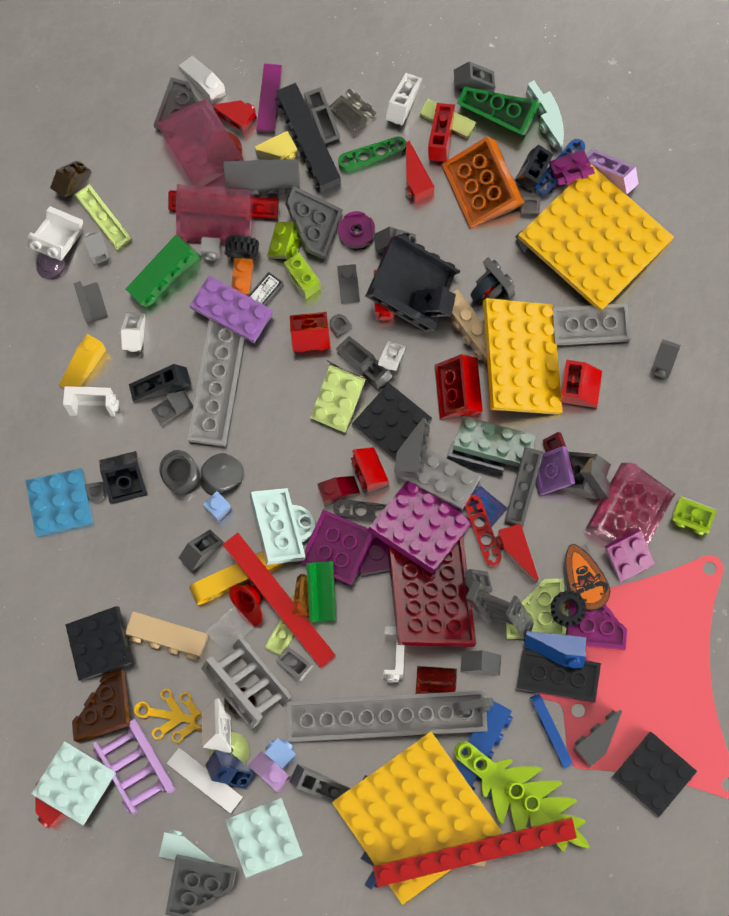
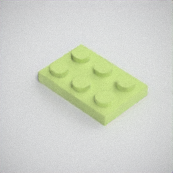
M330 365L310 418L345 433L366 379Z

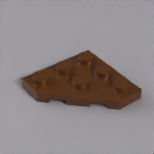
M122 669L102 676L99 681L101 684L95 692L90 694L84 703L85 707L80 715H76L72 721L73 740L78 743L130 726L125 672Z

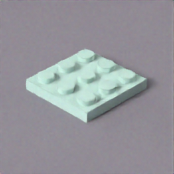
M64 741L31 794L84 826L116 772Z
M282 798L225 820L246 878L303 856Z

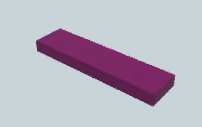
M264 63L257 132L275 134L278 107L274 98H276V91L280 89L282 65Z

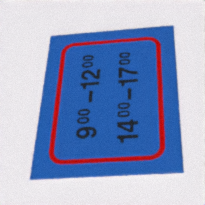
M481 486L472 494L480 497L491 527L508 509ZM470 500V504L468 506L473 507L474 514L480 512L482 513L481 510L479 512H477L476 510V504H478V502ZM478 517L481 521L485 523V520L483 518Z

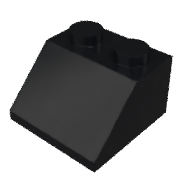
M137 451L99 460L100 473L110 503L147 494Z

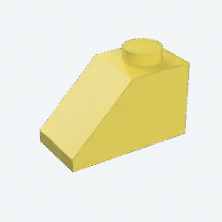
M288 131L255 146L257 157L262 159L283 160L296 159L298 157L297 147Z

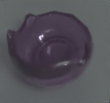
M40 252L35 266L37 273L41 277L51 279L54 275L62 272L65 262L64 258L60 261Z

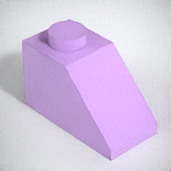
M262 751L248 765L277 793L291 779L282 768Z

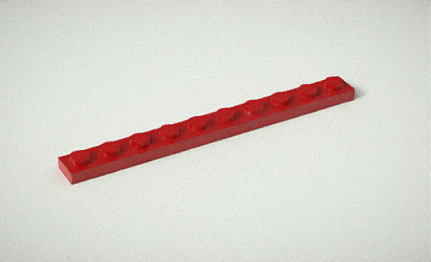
M569 817L372 867L377 887H382L576 839L577 836L573 819Z

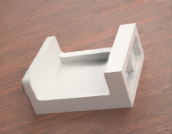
M49 206L46 210L44 222L35 233H29L28 247L62 261L82 234L83 220Z
M64 387L63 406L69 416H77L78 405L105 406L111 417H115V411L119 409V401L116 400V395L113 394L111 388Z
M385 626V641H397L396 626ZM397 642L395 670H383V679L387 680V683H399V680H403L405 645H397Z

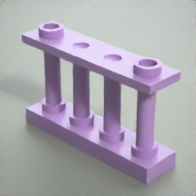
M133 719L130 721V728L127 729L128 732L103 747L97 742L93 743L95 747L93 753L98 761L102 759L104 765L114 772L140 756H147L150 762L147 763L145 768L121 782L116 774L113 777V781L124 799L122 804L127 813L131 811L135 815L138 813L134 807L161 790H166L170 794L176 788L140 725ZM130 739L138 740L140 744L137 746L138 749L110 764L105 754ZM150 773L157 774L159 777L157 784L132 799L129 798L125 788Z

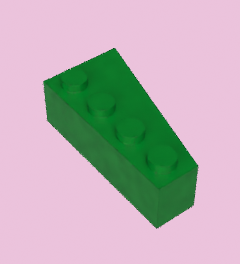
M464 87L457 104L521 135H526L541 103L539 100L473 87Z
M175 235L125 290L141 305L147 307L202 256L185 240Z

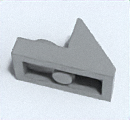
M289 646L276 660L298 682L302 681L314 667Z

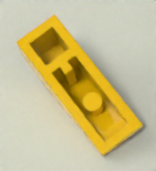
M87 334L76 349L59 383V387L63 389L65 386L81 387L106 352L104 344Z

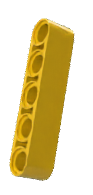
M261 551L256 554L269 572L283 566V563L267 565L264 552ZM236 563L191 584L189 589L196 604L201 605L229 592L233 585H243L245 582L251 581Z

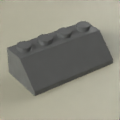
M298 159L224 161L225 190L227 195L277 197L278 195L288 196L293 186L300 189Z

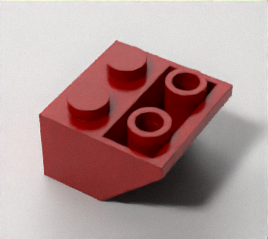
M566 360L560 401L567 404L597 408L602 371L586 362Z
M375 448L352 450L351 465L354 472L359 473L358 481L362 491L366 489L369 495L388 487L389 480Z

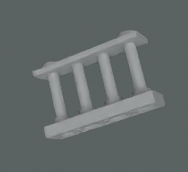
M240 637L233 646L235 649L233 652L220 661H216L211 656L205 661L201 669L252 729L262 719L261 713L277 701L283 707L289 701L291 695L287 688L281 685L255 654L250 644ZM240 656L247 666L234 675L228 676L223 667ZM253 671L260 680L245 691H241L235 683ZM265 686L272 696L258 706H253L248 698Z

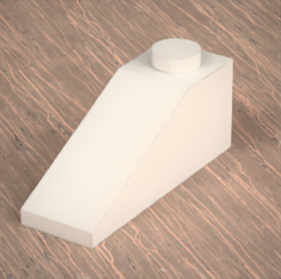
M193 55L178 65L181 71L211 105L226 95L224 84Z
M405 73L389 101L386 120L403 125L423 78Z

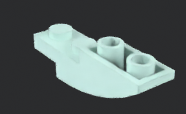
M533 80L527 85L526 95L529 99L541 101L537 109L538 114L541 116L539 127L549 137L550 145L560 152L563 147L564 129L559 107L551 92L543 94Z

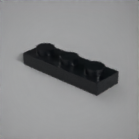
M452 441L447 459L496 474H503L504 463L453 450L455 441Z

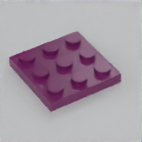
M322 510L305 548V559L299 563L306 566L307 563L333 561L334 578L353 586L374 535L368 532V528Z

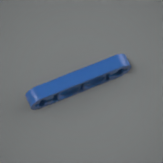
M573 139L556 159L571 154L574 147L580 146V150L577 149L575 152L585 151V143L581 139ZM550 166L544 172L540 182L535 186V193L539 197H547L558 185L557 179L551 178L549 175L551 172ZM546 181H548L549 183L547 184L546 190L543 189L541 191L540 186L543 187L546 184Z
M538 693L530 697L531 704L562 768L564 769L572 765L571 757L541 695Z

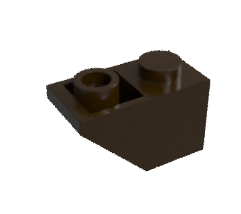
M79 161L63 166L56 170L50 189L65 198L76 192L91 170Z

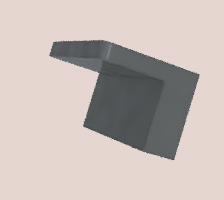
M81 281L73 283L86 323L108 316L97 282L83 286Z

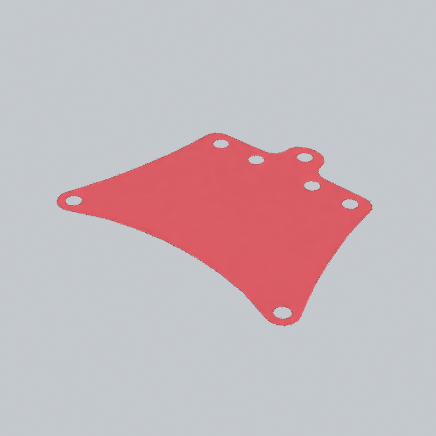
M706 555L672 570L610 588V597L606 606L627 629L626 650L586 647L585 660L601 663L596 702L591 703L540 694L542 699L555 701L563 709L566 745L573 763L572 766L578 769L617 772L651 731L697 770V773L686 786L729 799V791L724 790L722 787V781L725 778H729V751L726 747L716 712L710 671V631L713 607L724 569L719 558L713 555ZM706 562H712L716 565L717 569L713 575H707L704 572L703 566ZM569 601L565 602V611L569 607ZM581 704L584 706L585 713L582 717H575L572 714L571 709L573 705ZM621 709L622 714L606 754L588 768L574 752L575 742L583 735L587 738L591 734L590 729L597 723L602 725L606 722L605 717L611 711L618 712Z

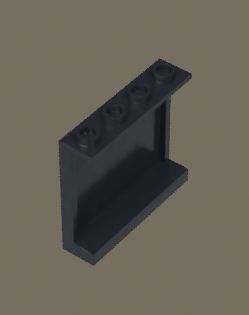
M399 234L391 237L365 297L425 332H430L436 329L438 323L435 322L436 317H426L413 309L416 290H424L425 287L438 289V286L449 288L454 275L459 274L460 270L455 268L454 264L440 259L439 255L426 251L424 246L411 242L409 237Z

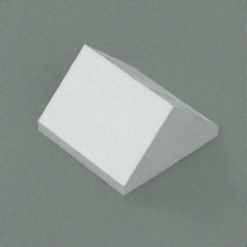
M217 698L202 711V747L230 753L231 717L219 698Z

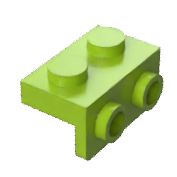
M276 222L267 254L269 258L288 260L298 254L301 239L293 222Z
M680 495L671 520L675 521L674 524L679 527L685 528V526L693 528L692 531L697 534H709L717 509Z

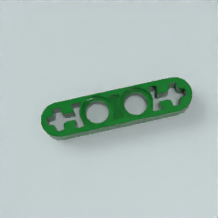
M398 136L345 152L338 158L339 168L347 172L402 155L406 151V140ZM396 143H399V145H401L400 149H398V147H395ZM382 147L386 150V153L378 155L376 150ZM367 153L369 158L363 161L359 159V155ZM353 156H356L357 163L353 160ZM344 159H347V161H349V165H346L344 163Z

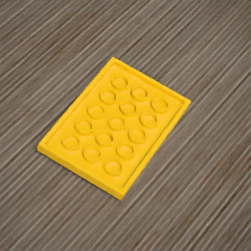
M490 298L484 299L490 409L561 414L562 402L560 401L557 345L555 344L552 310L554 305Z

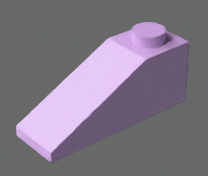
M592 149L587 154L590 165L592 164L625 194H628L639 184L635 166L595 149Z

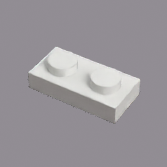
M388 341L378 365L383 366L385 369L396 371L406 346Z

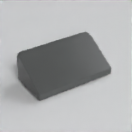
M590 458L581 470V474L598 498L609 499L611 484L594 459Z

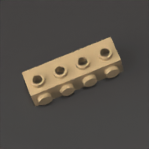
M457 289L452 292L456 294L452 316L449 317L455 329L463 335L466 344L473 348L477 359L486 365L485 325Z

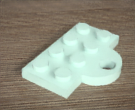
M288 488L251 492L249 496L266 564L303 561L305 553L302 542L308 540L315 528L313 515L302 506L292 505ZM300 520L308 521L309 526H303Z

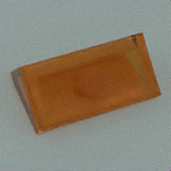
M300 574L296 580L292 614L309 618L307 575Z

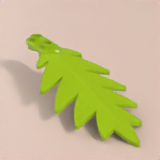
M462 741L455 746V757L482 779L481 789L484 797L488 796L491 788L492 802L500 824L504 823L509 804L515 831L525 829L528 819L530 820L531 827L571 817L577 838L568 841L589 849L588 842L577 830L586 821L572 815L560 814L576 803L577 800L568 797L543 798L561 786V781L541 780L525 783L543 770L542 767L518 766L506 768L513 762L512 759H503L494 763L469 742ZM462 748H466L467 753L465 755L461 754ZM479 760L482 761V766L480 768L476 766V763ZM568 841L556 844L561 851H565Z

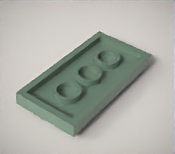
M463 416L453 450L519 467L524 447L534 448L537 435Z

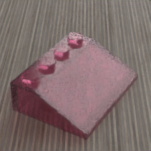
M207 98L174 112L156 123L193 186L197 189H200L224 173V161H244Z
M177 184L176 235L185 241L201 242L202 237L220 238L222 244H225L227 237L231 235L251 236L254 190Z
M621 463L610 483L609 499H601L586 529L609 544L639 529L642 531L648 546L676 493L635 463Z

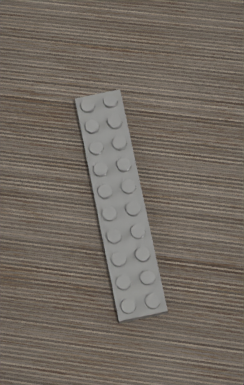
M485 690L287 702L288 742L427 735L429 732L433 734L487 732V712L478 713V710H472L469 715L458 716V713H455L453 710L454 703L486 698Z

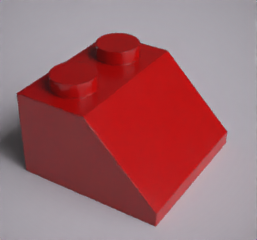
M327 312L290 315L293 352L304 353L308 350L323 351L331 348Z

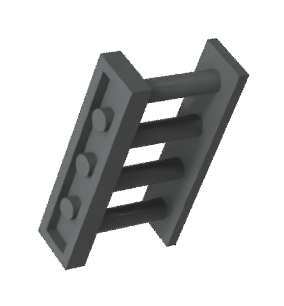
M473 581L466 599L483 622L490 624L492 619L495 618L514 625L519 634L524 638L527 631H532L533 619L517 596L514 595L510 603L490 595L481 582Z

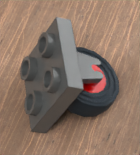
M489 257L483 261L486 272L476 281L477 286L472 290L471 298L476 303H481L486 298L494 299L504 292L510 299L515 295L513 280L507 273L503 274L501 266L495 259L491 261Z

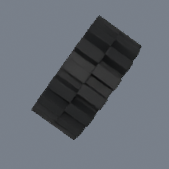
M231 235L226 239L224 254L231 259L256 260L258 258L259 241L251 238V236Z
M565 590V592H560L551 603V615L554 621L565 627H574L580 624L586 614L585 600L575 591ZM570 601L575 604L576 612L574 615L565 616L562 614L561 605L564 602Z

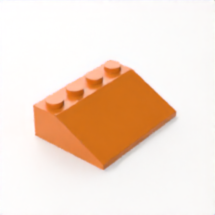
M488 136L447 160V162L442 163L443 169L471 228L510 213L525 204L496 140Z

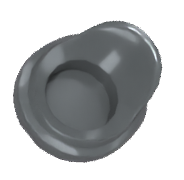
M173 450L161 460L159 467L160 476L171 491L183 494L196 487L199 482L200 472L191 455L182 450Z
M219 453L210 457L201 467L202 476L200 483L202 489L207 494L213 495L216 491L220 494L238 485L244 473L241 462L235 456L228 453Z

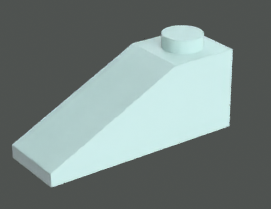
M170 830V833L164 832L159 857L175 861L178 854L216 863L186 837L182 836V832Z

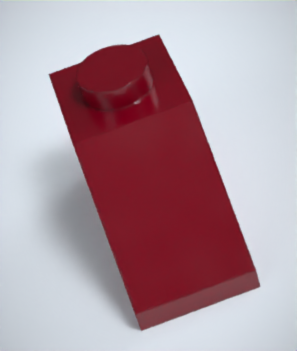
M354 476L335 477L317 483L324 507L334 504L339 499H348L361 494Z

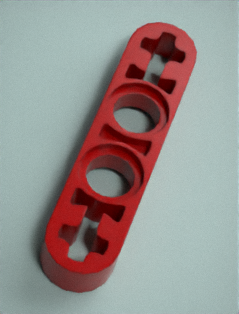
M471 495L465 505L467 516L471 521V527L485 564L489 567H496L501 562V552L480 497ZM470 500L478 502V504H476V510L477 512L481 510L482 513L480 512L474 514L473 507L468 506L470 504ZM477 517H481L485 520V524L482 527H477L474 524V520ZM483 535H489L492 542L484 545L480 539ZM493 546L495 547L492 548L491 551L494 556H498L496 558V562L488 560V558L490 557L489 550L485 552L484 549H490Z

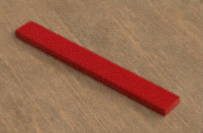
M237 532L223 543L222 546L316 664L321 668L332 659L335 653L241 535Z

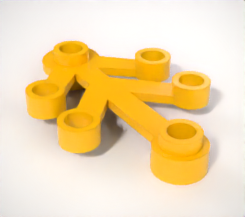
M167 688L161 691L160 696L167 702L172 711L150 708L146 702H139L134 707V712L139 718L153 716L170 720L161 727L153 729L152 736L156 740L163 739L165 733L182 722L190 724L181 731L172 733L171 739L176 744L183 742L184 737L194 730L202 731V725L198 724V719L202 718V711L197 709L192 701V696L188 692H183L180 695V701L188 707L192 715L182 712L173 698L172 691ZM166 691L170 692V696L168 698L163 697V694ZM184 695L189 696V700L187 702H184L182 700ZM142 707L147 709L145 714H140ZM157 730L162 732L160 737H155ZM176 734L181 735V739L179 741L174 740V736Z

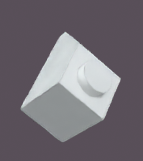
M126 313L121 327L122 350L130 352L141 350L144 342L145 314Z

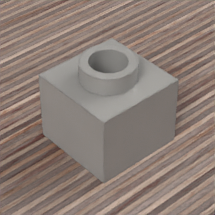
M202 237L200 248L202 258L210 261L220 259L222 250L221 239Z

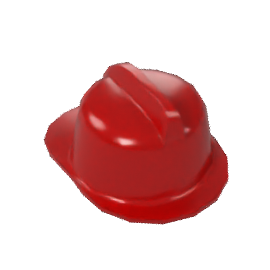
M245 582L243 585H233L229 589V597L240 617L248 625L258 626L263 619L259 606L261 593L250 582Z

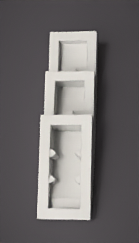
M180 748L177 749L166 763L229 813L234 810L243 798L227 784L211 781L208 770Z

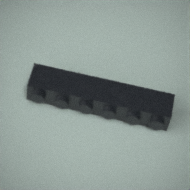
M293 83L277 90L276 98H274L278 109L281 108L283 111L282 118L285 124H289L291 128L289 130L290 135L298 143L296 146L300 156L303 155L306 160L304 165L307 171H311L313 175L311 179L315 188L318 187L320 192H323L341 184V177L297 84Z

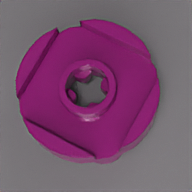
M360 211L347 213L338 225L340 240L349 248H363L371 244L375 234L373 219ZM355 226H358L359 229H362V231H359V233L357 234L355 232H352L351 230H354Z

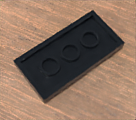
M522 650L516 690L595 703L601 663L585 660L583 668H571L562 666L537 652Z

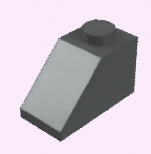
M470 61L453 70L455 86L458 88L473 87L483 90L495 88L494 71Z
M662 339L651 372L658 377L669 378L681 345Z
M208 530L188 542L178 558L193 571L204 564L224 542L214 532Z

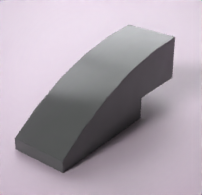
M322 87L304 93L308 109L324 143L340 139V134Z
M350 336L336 348L342 357L363 377L369 378L367 380L380 390L392 378L390 371L378 365L379 361L376 360L375 356Z

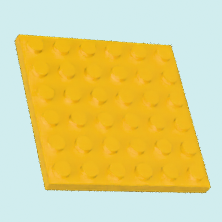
M591 164L590 167H593L595 174L589 175L586 179L580 178L573 181L517 238L601 312L672 241L674 236Z
M429 732L332 802L375 865L502 833L432 732ZM450 870L390 884L389 886L403 905Z

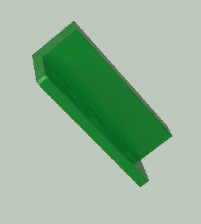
M333 561L307 563L310 623L337 620Z

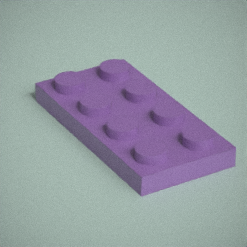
M210 275L189 305L192 310L252 343H255L274 313L272 309Z

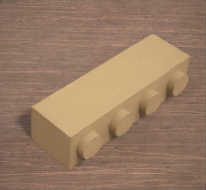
M134 611L126 629V635L130 637L129 641L138 644L143 641L148 643L147 646L154 649L163 647L167 649L166 652L177 655L179 652L185 654V658L194 661L197 658L202 659L209 639L206 633Z

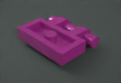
M584 150L549 162L551 171L555 179H557L559 186L563 184L569 185L572 184V181L580 178L586 179L589 175L595 174L593 167H590V161Z

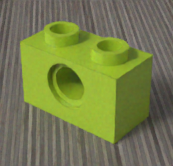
M300 253L284 262L285 271L305 299L321 290L319 279Z

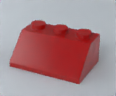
M460 354L435 364L440 419L470 417L483 412L477 357Z

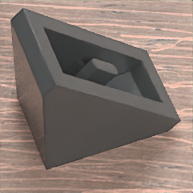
M483 650L462 652L460 672L500 675L501 655Z

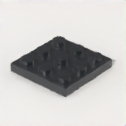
M388 383L354 420L352 427L395 461L397 451L422 418H426L428 425L432 417Z
M115 606L65 624L78 681H84L133 663L120 607Z
M650 731L612 778L659 818L697 773V770Z

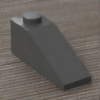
M297 764L289 781L295 788L331 803L351 789L300 764Z

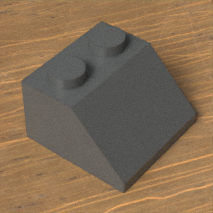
M569 452L573 464L572 471L575 484L562 489L584 498L598 499L596 493L581 474V470L588 460L593 458L606 477L611 464L598 454Z

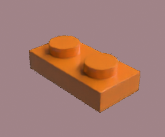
M234 258L231 287L246 296L250 294L253 259Z

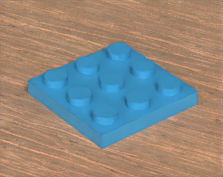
M82 468L25 480L36 537L93 524Z

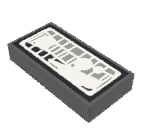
M268 272L248 297L266 306L283 286V282Z

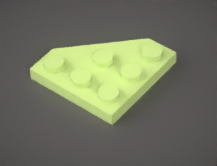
M544 579L521 602L533 619L534 625L531 632L566 635V627L555 622L551 615V603L554 597L560 592H564V579ZM565 602L561 605L563 615H565ZM506 622L507 639H525L519 634L514 625Z

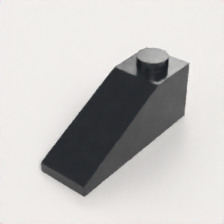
M172 364L130 383L129 388L133 402H138L176 392L191 385L187 367Z

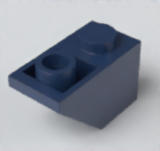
M214 750L205 764L211 781L246 788L255 775L251 768L233 754Z

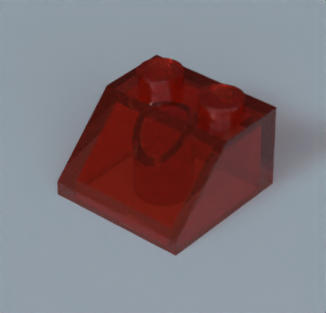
M417 666L415 694L456 692L457 669Z

